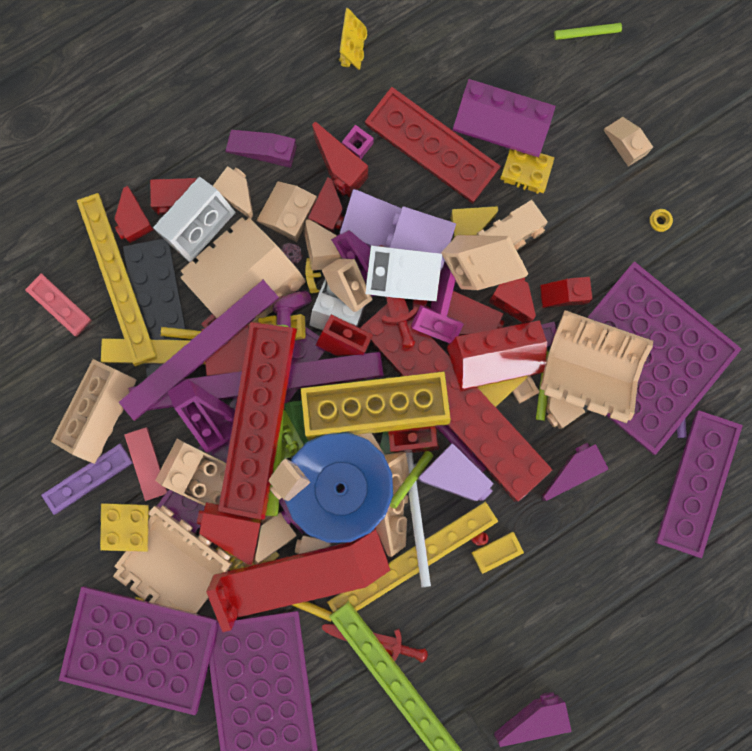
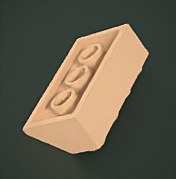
M93 359L51 442L70 454L95 464L97 458L102 454L104 444L113 432V427L118 417L123 412V407L118 402L129 394L128 388L134 387L137 380Z

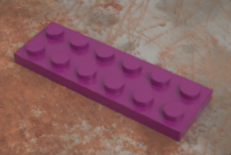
M699 410L696 411L655 543L702 558L743 425Z

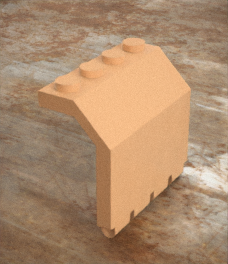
M243 217L230 227L233 231L231 234L226 230L213 242L216 246L215 248L209 245L196 257L198 259L196 264L192 260L180 270L183 273L180 278L216 318L221 316L263 279L277 294L279 299L299 290L306 282L298 269L280 248L250 218L245 220ZM274 303L252 322L259 323L258 318L267 317L273 311Z
M564 311L546 359L540 389L544 390V395L558 400L561 397H565L564 402L581 408L587 405V410L604 416L610 413V418L627 423L628 420L631 421L635 412L638 380L644 362L653 347V341Z
M162 505L161 508L154 506L148 513L151 516L148 520V552L126 551L114 566L118 570L113 577L125 586L133 580L134 584L130 590L144 601L151 594L153 596L149 601L151 603L197 614L209 598L206 590L213 575L229 570L233 564L229 560L231 556L220 548L218 551L210 546L212 542L202 535L197 536L191 531L193 527L181 519L178 522L172 517L174 513L166 506Z

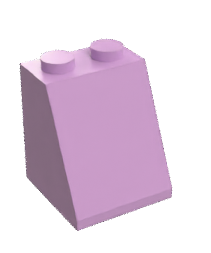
M353 189L340 234L350 230L370 248L371 245H382L385 247L388 235H394L396 226L392 225L396 212L401 213L402 208Z
M402 207L401 213L396 212L392 225L396 226L394 235H388L385 247L441 254L451 242L456 223ZM442 256V260H441V268H440V271H441V269L443 268L444 261H445L444 258H443V256Z
M453 443L418 477V480L422 483L472 501L485 500L493 491L490 487L494 484Z

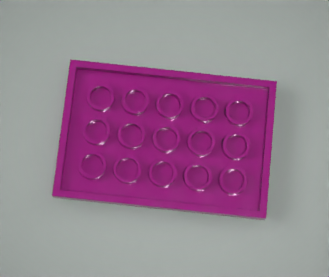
M83 586L80 590L59 681L196 715L218 620Z
M299 610L235 620L232 630L222 632L218 622L209 666L220 750L318 751Z

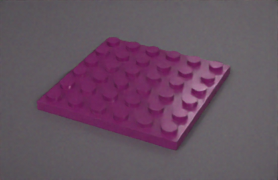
M635 261L587 317L653 341V347L644 362L638 380L635 412L631 421L628 420L627 423L610 418V413L606 415L653 455L658 453L741 351L738 345Z

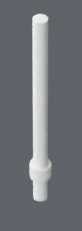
M406 452L410 474L416 464L413 461V453ZM415 481L408 491L421 587L431 586L417 482Z

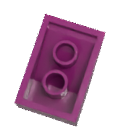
M553 692L541 694L539 699L533 700L494 732L497 743L500 747L572 732L566 704L558 695H554Z

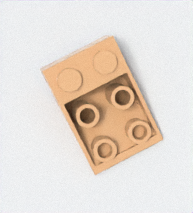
M457 235L441 252L461 289L480 290L528 275L523 261L519 257L509 236Z
M176 439L155 481L163 487L204 506L206 502L219 504L226 463L192 445Z

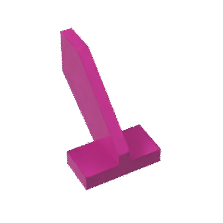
M445 261L439 275L436 301H432L430 309L420 305L411 327L451 343L455 337L459 336L464 324L447 316L456 279Z

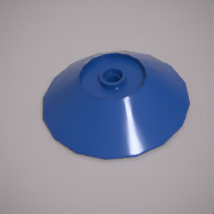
M349 432L325 434L306 442L292 457L291 462L300 468L311 483L290 501L285 500V503L293 521L309 536L327 543L352 542L371 533L385 518L393 497L392 472L384 454L368 439ZM340 484L345 486V490L342 493L337 491V487Z

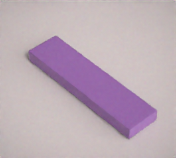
M118 444L98 457L95 464L89 463L41 496L53 515H55L132 465L133 461L123 445Z

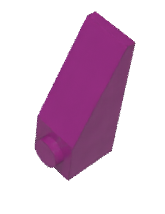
M231 130L226 152L291 168L297 145L294 138L273 133Z
M350 230L332 238V242L343 259H355L367 285L371 248Z
M585 443L575 448L577 453L570 456L542 494L541 498L543 501H547L608 470L596 444L589 446L588 443Z

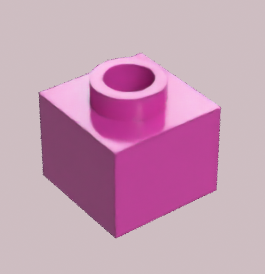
M355 125L342 141V144L359 159H362L373 145L374 138ZM361 143L362 146L357 149L354 144Z

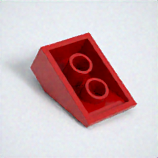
M314 122L312 124L314 139L335 185L334 187L342 196L346 194L351 198L353 189L358 190L368 179V165L317 122Z

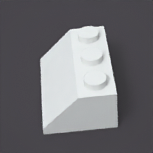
M199 177L153 228L186 260L191 262L236 212L216 188Z

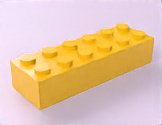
M445 372L301 388L305 436L308 440L332 433L349 432L359 435L450 424Z

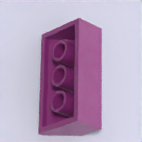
M468 79L452 131L539 157L556 106Z

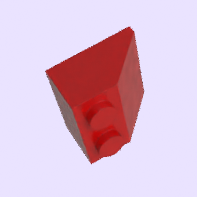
M524 277L500 284L489 303L522 324L532 322L536 316L529 285L524 281Z

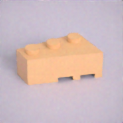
M531 200L512 211L503 220L500 221L499 219L494 222V226L488 230L479 231L477 235L509 236L517 251L526 244V239L531 236L536 238L545 231L543 228L546 226L547 220Z

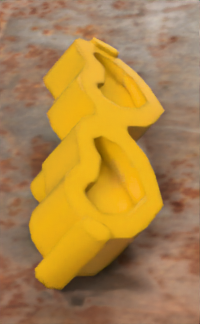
M307 258V284L310 293H318L320 291L317 290L314 277H321V272L314 273V270L311 269L310 260Z

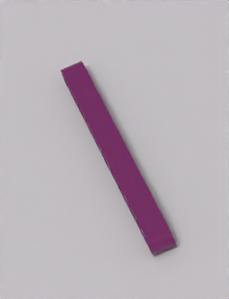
M375 352L291 364L287 391L383 377L381 353ZM242 371L189 380L219 400L233 399L238 397ZM136 387L128 388L129 393ZM168 393L147 411L174 407Z

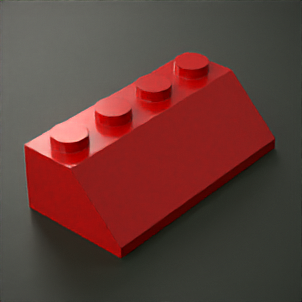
M534 321L457 336L448 345L447 349L460 388L465 390L544 373L547 340L540 321Z

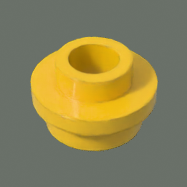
M658 209L651 214L649 222L655 231L664 232L671 227L673 218L669 211ZM657 218H662L664 224H659Z

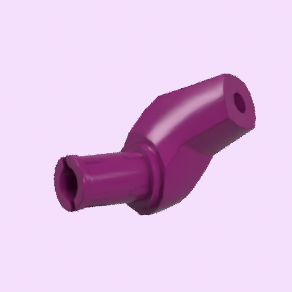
M293 292L274 303L273 311L277 314V325L291 327V314L293 311L312 302L309 292Z

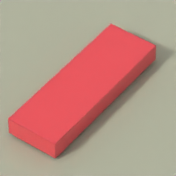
M40 274L25 289L76 337L92 321L43 274Z
M148 428L125 434L145 501L165 495L168 491L167 488L155 481L161 468Z

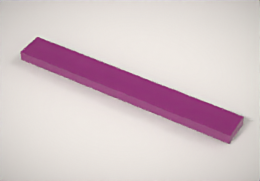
M263 279L118 403L136 421L168 393V390L177 386L279 299L277 294Z

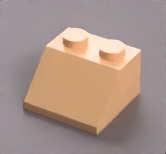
M277 182L257 222L297 242L305 228V220H308L317 196L298 186Z

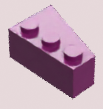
M189 379L167 391L175 410L206 453L230 440L235 409Z

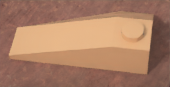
M406 452L384 455L392 472L393 496L409 475ZM405 495L396 509L389 506L385 518L375 527L385 551L390 557L406 547L407 518L404 517V503H408V495Z

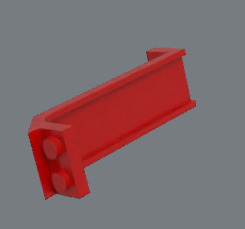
M374 528L371 533L352 542L215 574L206 592L221 630L226 632L232 630L237 617L366 588L391 570L378 532Z

